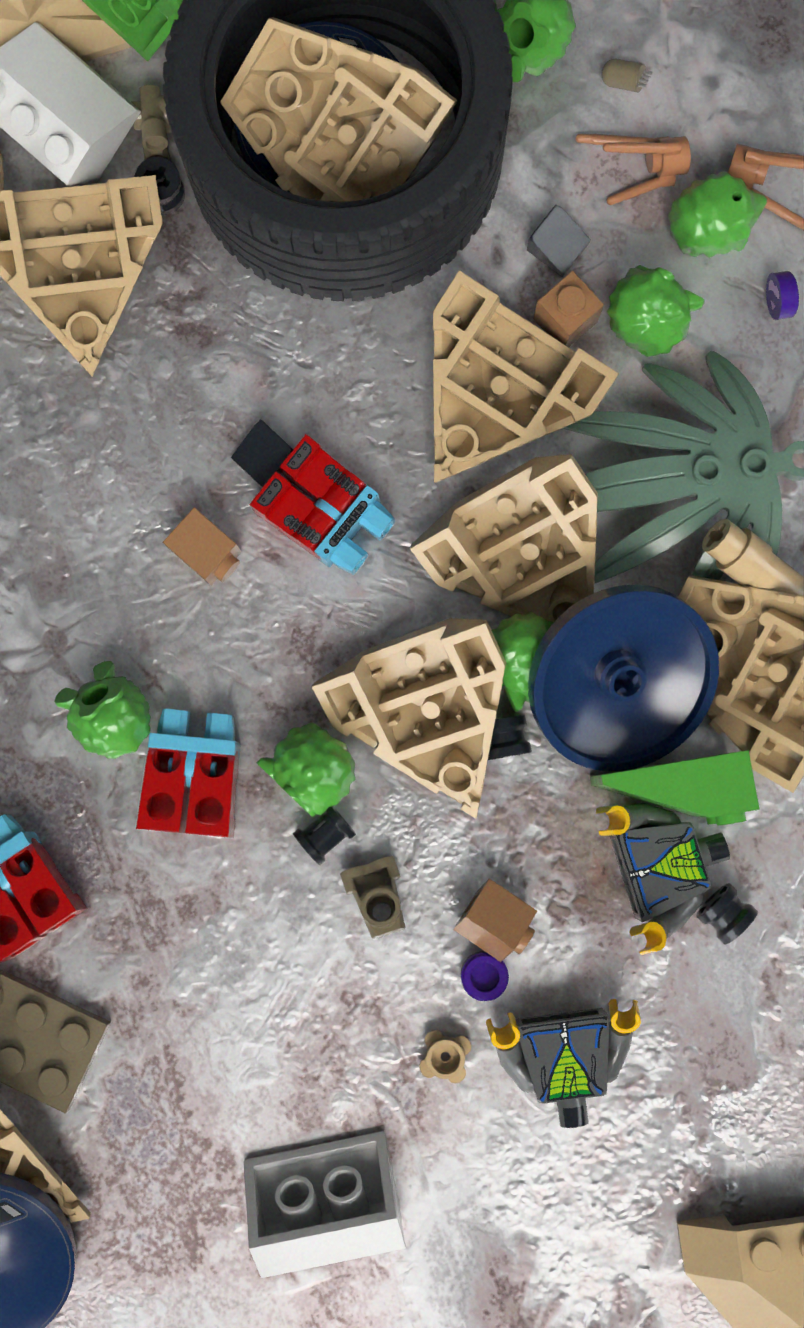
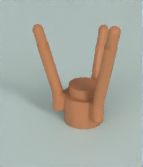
M577 134L575 137L578 143L603 145L605 152L646 153L648 172L657 174V178L609 196L607 198L608 205L626 201L659 187L675 186L676 175H684L689 172L691 153L686 136L647 138Z
M737 144L728 173L733 177L742 179L748 189L762 194L752 187L754 183L763 186L769 165L804 170V156L769 152ZM765 196L767 198L765 206L767 210L804 230V218Z

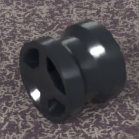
M150 157L142 161L137 167L134 177L156 175V180L165 178L163 182L157 183L161 215H169L177 211L183 204L185 188L175 164L163 157Z
M525 715L496 719L488 760L532 752L530 742L525 740L523 729L527 724Z
M728 883L719 888L705 901L698 910L696 917L703 924H711L716 929V937L726 945L735 940L751 925L758 911L751 904H744L737 898V890Z

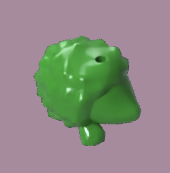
M506 0L503 8L495 11L500 13L504 23L503 32H506L508 36L509 54L512 57L513 82H520L523 79L524 72L537 77L540 76L546 69L552 67L557 60L565 55L566 47L571 43L572 32L576 27L571 2L568 0Z
M722 171L718 175L711 173L704 180L696 179L693 181L691 186L685 188L679 198L672 202L671 211L668 214L670 235L677 242L683 254L693 257L704 254L710 258L717 254H727L731 250L742 251L748 242L751 229L767 204V198L748 189L742 179L733 177L726 171Z
M638 265L628 270L626 276L618 281L615 290L609 296L610 307L607 313L611 318L609 322L610 328L615 332L617 338L625 341L626 346L637 350L646 357L670 353L673 346L685 340L688 335L691 322L690 312L700 310L705 300L688 290H684L674 279L675 276L671 272L660 267L649 269Z
M533 612L525 615L515 613L511 618L502 620L496 629L491 630L506 661L502 687L505 686L506 694L515 712L523 708L525 701L529 702L528 680L531 663L543 636L554 623Z
M104 661L95 665L93 674L96 681L83 684L78 691L66 687L56 695L54 702L57 707L69 710L67 714V729L72 732L73 737L88 752L105 756L108 759H116L124 754L136 752L142 741L150 733V707L148 702L145 701V696L140 688L135 686L131 680H127L123 676L115 677V666L112 661Z
M313 722L302 727L291 728L287 737L275 746L273 758L262 757L256 762L312 817L316 814L322 815L328 807L337 805L343 797L349 794L350 785L356 780L354 773L355 761L348 751L346 743L332 737L324 728L319 727Z

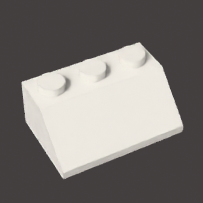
M35 22L0 47V127L66 185L83 186L96 184L141 113V110L43 25Z
M385 1131L243 1160L249 1250L261 1278L406 1248L399 1200Z

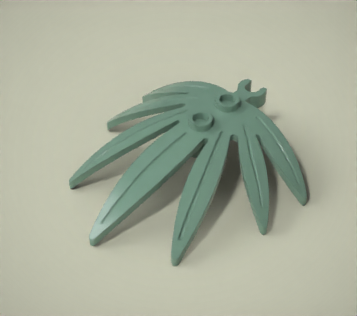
M708 352L706 362L716 388L733 414L712 393L690 378L673 370L650 363L645 364L642 368V372L672 400L697 419L712 427L715 431L713 434L663 417L616 411H595L591 416L562 428L625 444L689 452L688 455L660 456L624 462L585 474L598 492L597 512L648 506L687 496L696 498V500L676 507L641 526L595 561V583L624 573L660 555L687 538L722 509L728 512L726 519H729L740 529L748 528L749 524H751V531L769 544L775 555L778 554L782 531V499L777 476L784 475L792 481L804 480V468L796 467L792 461L793 454L804 453V441L794 442L782 452L773 453L769 421L758 394L741 371L717 352ZM703 551L693 570L692 576L719 580L724 572L716 566V560Z

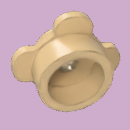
M439 1030L428 1032L425 1036V1044L427 1045L426 1056L419 1064L422 1075L427 1078L436 1076L441 1079H448L451 1083L463 1081L466 1076L464 1068L465 1056L471 1051L469 1039L464 1035H459L456 1038L443 1036ZM443 1052L449 1053V1060L443 1061L441 1054Z

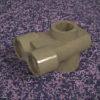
M142 86L139 88L140 101H131V103L141 110V113L134 122V130H141L144 160L150 157L169 159L167 134L172 132L167 119L164 96L161 95L159 86Z
M394 856L384 857L340 873L347 895H354L372 939H377L406 928L395 882L401 876ZM384 903L391 908V914L386 920H377L373 916V909L376 905Z

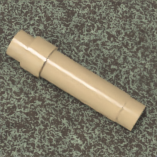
M722 519L714 524L705 535L702 542L703 551L716 560V566L738 584L804 596V577L772 552V547L748 528L740 529L729 519Z

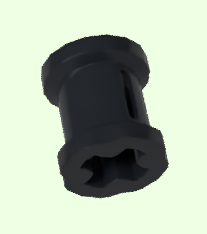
M331 806L306 829H297L293 835L318 865H321L326 861L325 855L344 838L352 839L356 833L334 806Z

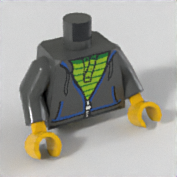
M645 803L628 806L598 807L596 814L606 813L609 817L608 828L598 832L601 836H610L634 917L641 922L649 920L648 923L632 927L629 933L631 936L642 933L645 935L647 944L644 949L639 951L641 955L660 951L665 947L666 939L681 929L702 905L703 893L712 888L706 867L730 860V852L725 837L720 832L697 839L691 822H681L675 812Z
M611 999L608 1003L610 1023L607 1012L603 1008L518 1019H515L513 1013L509 1012L507 1013L509 1023L502 1028L494 1027L491 1018L486 1020V1026L491 1042L496 1047L501 1066L521 1091L535 1093L538 1103L557 1102L560 1127L577 1128L589 1124L586 1098L606 1095L607 1083L617 1079L630 1050L633 1031L640 1026L641 1018L637 1000L632 1001L633 1006L630 1010L620 1012L618 1011L617 1000Z

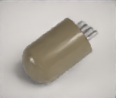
M611 59L606 62L602 69V80L609 87L638 93L642 87H647L644 83L648 84L649 80L645 79H651V76L646 74L652 75L653 72L647 71L645 64Z

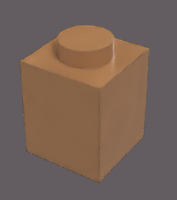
M572 270L537 301L533 319L547 334L570 347L598 322L604 304Z
M195 507L162 542L211 586L217 579L221 582L228 579L240 564L237 557L242 551L238 545Z
M489 878L475 893L453 930L501 962L513 951L521 954L535 933V930L529 925L537 910Z

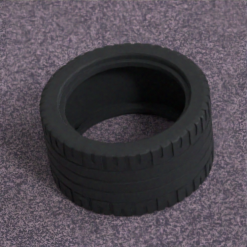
M183 0L177 11L178 20L175 19L170 30L171 40L167 41L165 50L167 60L163 63L165 110L170 130L198 206L205 221L210 225L213 234L218 241H222L223 247L232 256L236 255L238 262L246 269L251 268L256 276L264 281L269 279L271 284L278 288L284 289L286 287L290 289L291 293L300 296L308 294L313 299L323 300L326 297L331 298V301L344 302V298H352V301H362L364 297L372 296L373 299L384 297L385 293L391 291L395 294L405 290V286L411 284L413 287L424 281V277L427 275L431 277L441 270V266L444 263L448 265L457 256V251H462L470 242L471 235H475L481 227L482 219L487 216L491 208L492 199L495 197L501 175L511 106L513 67L512 57L509 54L508 36L506 32H503L504 23L498 11L495 12L496 4L494 0ZM271 17L294 25L310 22H335L360 29L374 38L399 47L412 55L434 75L442 88L457 100L452 109L456 121L448 139L425 168L404 184L386 193L371 198L346 202L307 199L282 190L263 179L245 163L231 145L234 121L220 102L264 25Z

